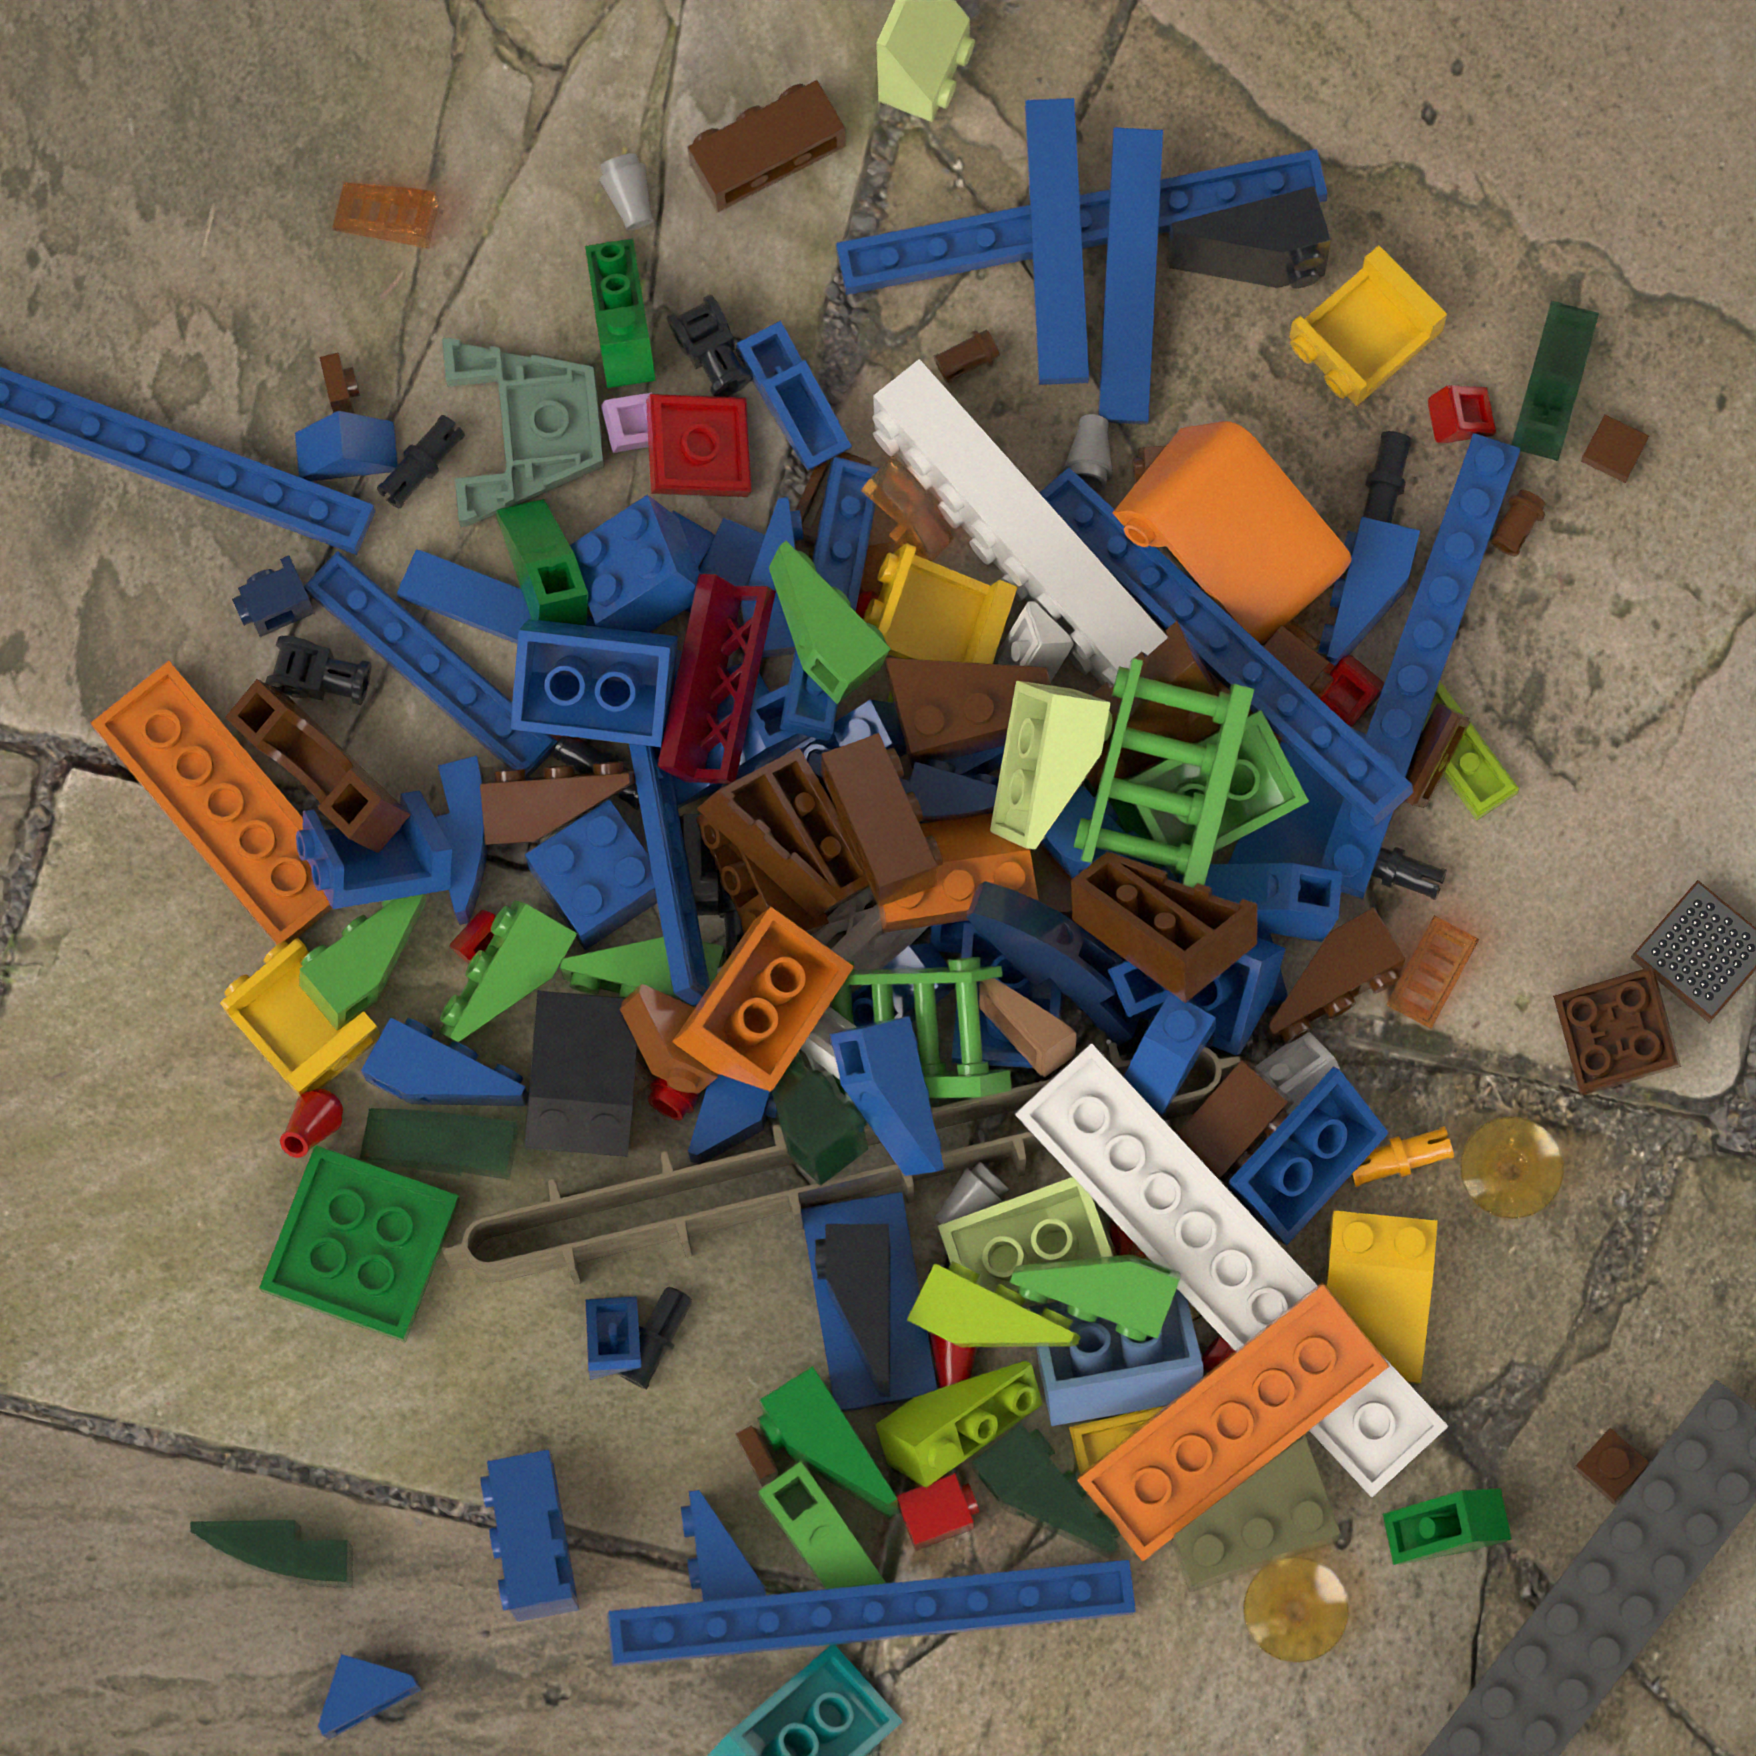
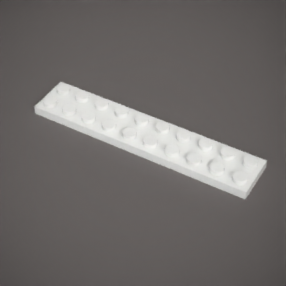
M1092 1043L1015 1113L1023 1124L1153 1263L1181 1273L1177 1289L1235 1351L1317 1287V1284ZM1389 1362V1367L1309 1430L1371 1497L1449 1427Z

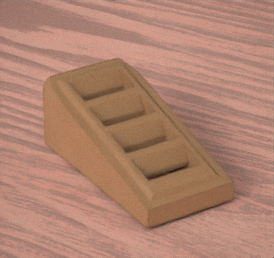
M992 978L980 981L979 1008L1040 1075L1047 1076L1075 1055L1076 1032L1070 1026L997 979Z

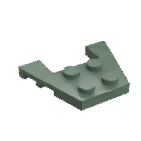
M442 338L445 377L448 387L497 382L499 385L506 471L501 474L455 478L460 527L472 525L495 515L497 509L518 505L604 467L594 367L537 355L526 357L501 352L498 347L490 346V349L462 344L461 340Z

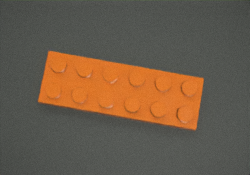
M169 660L90 723L103 741L276 945L283 941L290 944L332 910L324 891H318L314 886L310 864L307 860L302 861L297 851L296 833L299 830H303V817Z
M1322 1282L1077 1477V1481L1139 1558L1144 1561L1170 1541L1177 1532L1247 1480L1386 1370L1389 1364Z

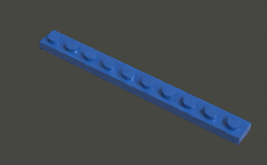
M1317 149L1161 179L1158 234L1170 232V223L1312 186H1315L1319 202L1327 201L1328 193ZM1110 189L1079 195L1082 249L1107 244ZM1030 205L836 243V250L845 293L850 295L1032 259Z
M0 367L1 424L357 555L376 512L373 504Z
M1473 433L1364 739L1405 778L1520 455L1521 448ZM1343 799L1319 868L1342 872L1341 892L1361 899L1364 898L1394 810L1379 824L1374 826L1347 799Z
M1068 467L1039 492L1151 618L1164 630H1167L1173 623L1178 621L1207 670L1226 688L1230 690L1231 684H1237L1254 689L1250 710L1253 713L1262 710L1271 729L1374 826L1379 824L1413 794L1412 784L1156 547H1141L1133 543L1126 536L1124 526L1113 514L1115 509Z
M1121 1560L612 1610L607 1612L611 1662L612 1667L1126 1616L1133 1615L1136 1612L1130 1561Z

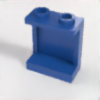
M420 790L401 793L400 805L411 815L379 853L349 839L339 828L325 830L314 809L303 811V830H299L296 833L297 851L302 861L307 860L310 864L314 886L318 891H324L332 909L450 890L452 847Z

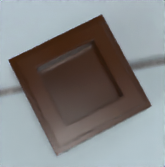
M1604 414L1581 462L1626 483L1649 436Z
M751 1425L736 1433L737 1441L760 1485L763 1487L778 1478L777 1466L756 1427L753 1428Z

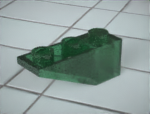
M797 1053L771 1093L788 1155L821 1186L869 1150L864 1130L867 1126V1121L854 1103L851 1101L843 1103L834 1094L832 1085L819 1070L811 1072L802 1064L799 1053Z
M1020 1423L972 1462V1470L1004 1510L1109 1559L1119 1553L1120 1545L1115 1540L1121 1535L1118 1528L1101 1510L1094 1514L1082 1498L1088 1493L1077 1481L1078 1478L1071 1470L1068 1469L1062 1474L1049 1457L1055 1454V1451L1036 1428L1029 1433Z

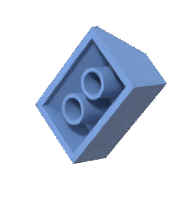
M1176 1289L1158 1339L1147 1335L1145 1341H1138L1118 1333L1115 1330L1117 1323L1098 1316L1095 1323L1074 1317L1066 1312L1068 1305L1060 1301L1029 1307L1031 1312L1041 1316L1046 1307L1071 1319L1073 1323L1069 1330L1081 1337L1077 1346L1036 1347L1051 1426L1167 1406L1203 1377V1363L1188 1301L1178 1289Z

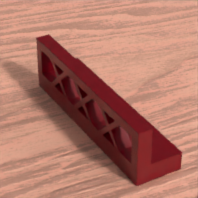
M699 574L657 765V767L685 782L731 784L736 781L776 591L770 587L734 586L716 574ZM741 600L756 601L753 617L741 627L737 622ZM742 646L745 651L743 664L730 675L727 670L729 656ZM731 694L735 700L733 712L720 723L716 717L718 706ZM721 742L725 748L721 769H705L708 753Z

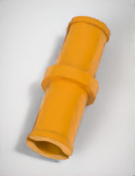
M1445 1126L1401 1140L1399 1136L1389 1138L1390 1144L1375 1148L1351 1174L1355 1188L1398 1173L1403 1178L1411 1175V1169L1444 1159L1454 1158L1450 1138L1447 1139L1448 1133Z

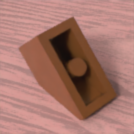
M641 984L623 1000L620 1011L651 1073L666 1080L668 1085L675 1090L686 1093H700L718 1077V1073L710 1070L672 1042L695 1007Z

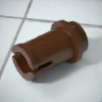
M987 329L980 333L974 330L971 332V338L940 354L933 355L935 363L947 384L985 363L988 367L992 366L993 359L1000 356L999 350Z
M1520 490L1517 495L1510 496L1508 500L1510 508L1497 531L1490 538V542H1492L1491 544L1495 548L1513 557L1519 555L1520 549L1536 521H1542L1545 517L1543 509L1546 503L1539 496L1527 490Z

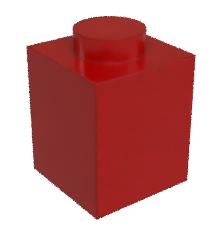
M956 1474L936 1480L927 1488L921 1486L896 1496L899 1510L915 1551L973 1530L974 1522L972 1515L980 1513L970 1484L967 1483L960 1486Z

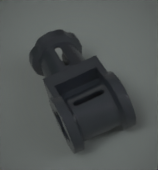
M711 294L704 297L703 304L679 316L674 313L667 316L669 327L683 353L689 356L695 369L703 367L712 383L710 391L713 397L731 396L742 390L752 380L753 376L749 369L742 368L733 352L735 350L734 337L720 306Z
M278 636L276 647L280 650L273 675L267 676L266 684L293 698L309 697L323 701L326 692L351 698L353 704L362 705L370 683L371 662L362 660L360 664L334 659L330 648L321 647L313 642L294 636Z

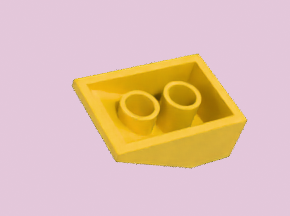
M1334 1210L1329 1224L1324 1285L1375 1348L1410 1384H1421L1438 1221Z

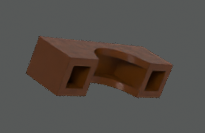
M256 679L225 716L257 749L271 757L297 778L320 802L318 809L349 839L379 853L411 815L287 694L261 680Z

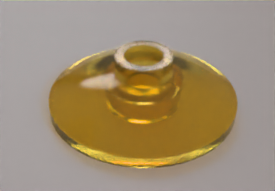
M1501 1117L1483 1124L1470 1136L1462 1151L1460 1174L1466 1192L1477 1206L1497 1217L1520 1219L1540 1212L1555 1198L1562 1184L1564 1163L1557 1142L1542 1126L1521 1117ZM1506 1163L1516 1165L1519 1169V1177L1514 1180L1504 1178L1501 1174V1166Z
M1285 1557L1269 1563L1252 1579L1245 1594L1243 1614L1251 1638L1265 1653L1285 1662L1302 1663L1320 1658L1339 1642L1347 1626L1349 1604L1342 1583L1325 1565L1305 1557ZM1296 1602L1302 1605L1305 1611L1303 1619L1291 1621L1287 1618L1285 1607L1289 1603Z

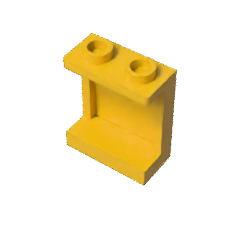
M1378 245L1364 257L1363 267L1306 318L1299 315L1292 321L1289 336L1292 340L1290 345L1302 361L1307 364L1314 362L1325 374L1326 384L1338 397L1344 399L1347 396L1358 406L1443 332L1447 313Z
M908 543L893 554L888 553L878 573V581L883 582L878 600L873 598L869 603L863 620L866 623L873 624L883 634L886 644L891 648L889 655L902 659L992 664L1018 587L1002 580H998L990 586L914 555L916 547Z
M296 938L290 944L283 941L271 949L263 959L265 965L249 977L248 974H244L234 980L225 990L224 995L226 998L220 1004L228 1017L299 1097L313 1089H322L375 1044L381 1034L376 1024L364 1011L338 1031L333 1027L299 986L301 962L309 954V951L305 944L299 938Z

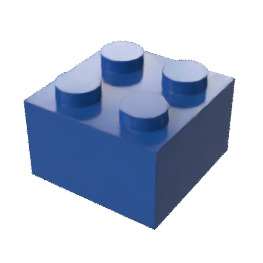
M648 494L570 545L588 592L590 611L595 624L599 627L650 633L693 604L700 572L679 518Z
M610 799L525 854L530 872L568 927L577 933L576 939L584 950H587L657 903L649 855Z

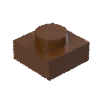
M339 352L319 357L333 413L343 411L355 414L351 398L360 396L353 367L344 369Z
M1609 1428L1573 1469L1611 1503H1614L1649 1462L1614 1430Z

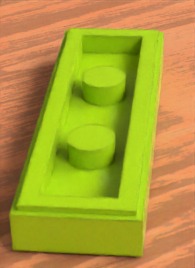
M1440 681L1425 725L1438 703L1444 704L1465 715ZM1470 722L1443 776L1476 821H1478L1517 795L1519 788Z

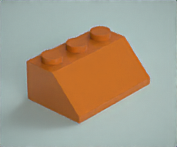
M993 813L919 824L925 838L929 836L934 837L941 853L943 864L937 867L936 886L878 907L882 933L968 920L966 915L977 887L985 881L1039 900L1030 849L991 833L990 827Z
M770 906L752 922L672 1042L713 1072L771 1092L854 966Z

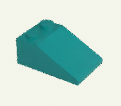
M830 1645L732 1729L707 1756H866L892 1733L903 1720L836 1645Z

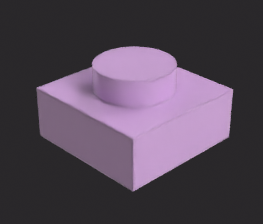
M652 392L608 399L602 404L601 409L613 453L648 447L646 399Z

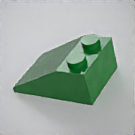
M813 1366L759 1400L763 1413L757 1418L760 1423L759 1427L775 1452L784 1448L791 1460L796 1463L801 1461L806 1469L888 1518H892L899 1513L898 1499Z

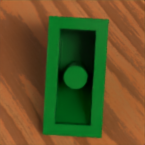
M1501 1488L1460 1490L1383 1513L1393 1565L1475 1551L1512 1540Z

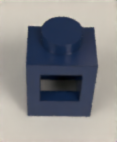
M290 555L280 559L284 568L275 572L273 569H267L255 573L247 579V584L238 588L241 595L232 598L243 625L245 626L253 622L259 637L315 614Z

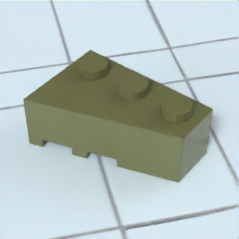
M1306 1435L1174 1535L1172 1546L1189 1593L1338 1541L1341 1532Z

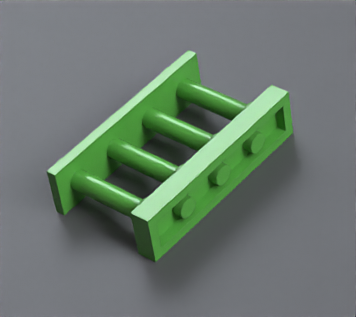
M1132 658L1129 668L1119 666L1112 697L1120 698L1121 701L1091 819L1080 818L1073 847L1082 849L1081 861L1092 863L1095 848L1174 867V873L1183 875L1181 880L1183 885L1192 888L1195 887L1196 883L1205 885L1254 689L1231 684L1229 694L1220 692L1219 696L1198 692L1139 677L1143 661ZM1134 697L1212 716V722L1221 724L1217 743L1207 742L1206 747L1126 727ZM1121 747L1200 767L1201 773L1208 774L1204 794L1194 792L1193 797L1115 778L1114 773ZM1108 797L1188 817L1187 823L1195 825L1191 845L1181 843L1179 848L1101 828Z
M970 957L948 960L949 967L860 970L853 968L831 1001L832 1009L854 1025L851 985H871L874 1022L895 1019L892 984H913L919 1059L924 1081L929 1091V1098L985 1097L1011 1091L1010 1070H989L988 1061H983L976 982L1002 977L1001 966L980 967V958ZM847 961L854 966V961ZM934 983H956L962 1063L957 1064V1070H946V1062H940ZM833 1075L840 1093L846 1096V1091L842 1087L841 1081Z

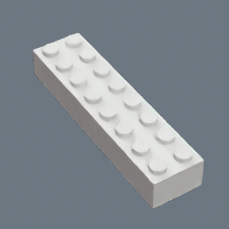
M920 359L873 395L874 416L872 418L876 430L873 435L877 443L889 456L892 457L894 454H898L908 466L905 472L911 482L923 493L929 489L940 502L937 505L939 512L953 528L956 529L961 525L972 538L969 542L970 546L980 560L986 565L993 562L1005 575L1002 577V581L1018 587L1014 598L1018 601H1022L1025 598L1028 602H1036L1071 637L1074 645L1068 653V657L1081 673L1086 675L1088 672H1091L1102 685L1108 682L1113 686L1119 666L1129 668L1131 659L1136 657L1141 651L1149 655L1168 638Z

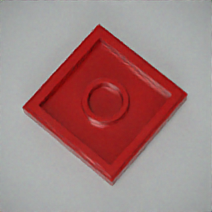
M650 394L646 399L651 494L748 497L752 492L746 398Z

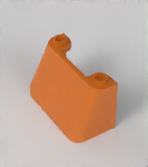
M1229 421L1180 428L1113 511L1115 517L1124 526L1126 536L1133 543L1141 547L1167 546L1207 595L1261 645L1265 644L1281 625L1284 627L1335 583L1352 561L1351 554L1346 546L1257 439L1242 426Z

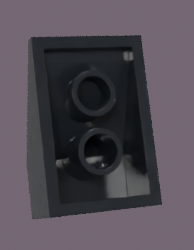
M1315 186L1170 223L1167 252L1169 268L1274 288L1291 285L1292 288L1298 289L1316 283L1320 277L1325 276L1331 237Z
M537 990L523 1141L524 1148L628 1157L637 1043L620 1011L625 998Z
M826 1224V1239H816L815 1242L817 1280H826L828 1294L879 1396L890 1397L891 1241L889 1224Z

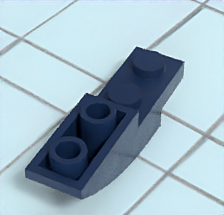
M823 749L822 753L830 751V749ZM811 752L808 763L821 785L826 787L821 776V755ZM927 759L925 764L915 762L910 781L899 779L905 793L913 791L917 797L923 815V820L919 824L993 813L999 778L976 773L974 779L955 774L956 767L949 763Z
M987 881L978 885L966 918L973 924L979 934L986 937L1008 959L1013 968L1020 971L1034 986L1051 978L1064 995L1070 997L1091 1018L1093 1024L1099 1030L1104 1031L1118 1046L1134 1037L1142 1012L1127 1017L1108 972L1109 968L1123 961L1117 954L1076 922L1036 899Z

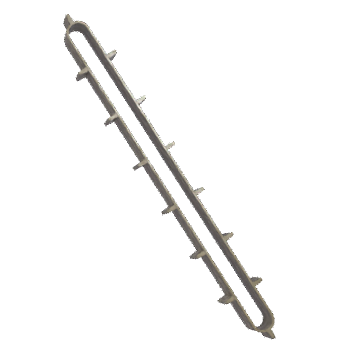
M1111 1043L1108 1045L1107 1060L1124 1077L1132 1059L1122 1062L1116 1044ZM1204 1047L1192 1068L1201 1070L1208 1075L1211 1084L1201 1090L1175 1096L1164 1115L1159 1116L1165 1121L1195 1113L1240 1063L1239 1056L1218 1059L1214 1052ZM1051 1079L1012 1088L1011 1091L975 1097L931 1108L935 1129L1019 1110ZM777 1124L773 1125L776 1146L674 1171L666 1151L660 1153L662 1174L563 1198L560 1196L555 1180H548L550 1201L479 1218L466 1228L463 1243L443 1250V1253L452 1271L472 1268L474 1273L481 1279L491 1283L504 1282L567 1266L574 1285L581 1284L578 1263L680 1239L685 1257L688 1258L692 1257L689 1236L791 1212L797 1231L803 1230L800 1209L902 1185L908 1204L913 1203L914 1181L964 1170L967 1167L972 1168L979 1161L983 1164L1012 1158L1020 1177L1025 1175V1154L1046 1150L1047 1148L1029 1131L943 1152L941 1155L944 1170L904 1176L897 1164L495 1262H482L475 1258L476 1251L481 1243L492 1237L881 1143L869 1124L785 1143L781 1128Z

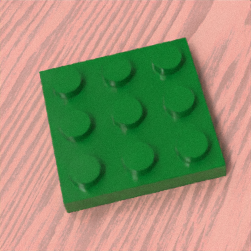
M316 1145L311 1153L259 1289L266 1294L406 1343L461 1199L459 1195Z

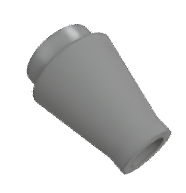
M637 154L620 155L600 165L602 176L599 178V181L621 216L626 230H635L651 224L654 219L650 209L646 166L644 163H639Z
M1085 415L1079 420L1078 431L1063 470L1065 471L1069 467L1095 492L1106 488L1107 481L1113 476L1108 437L1109 422L1106 418L1099 415Z
M979 1161L972 1170L968 1167L965 1169L943 1207L934 1218L940 1224H944L1002 1203L1004 1201L1001 1198L1008 1192L1009 1188Z

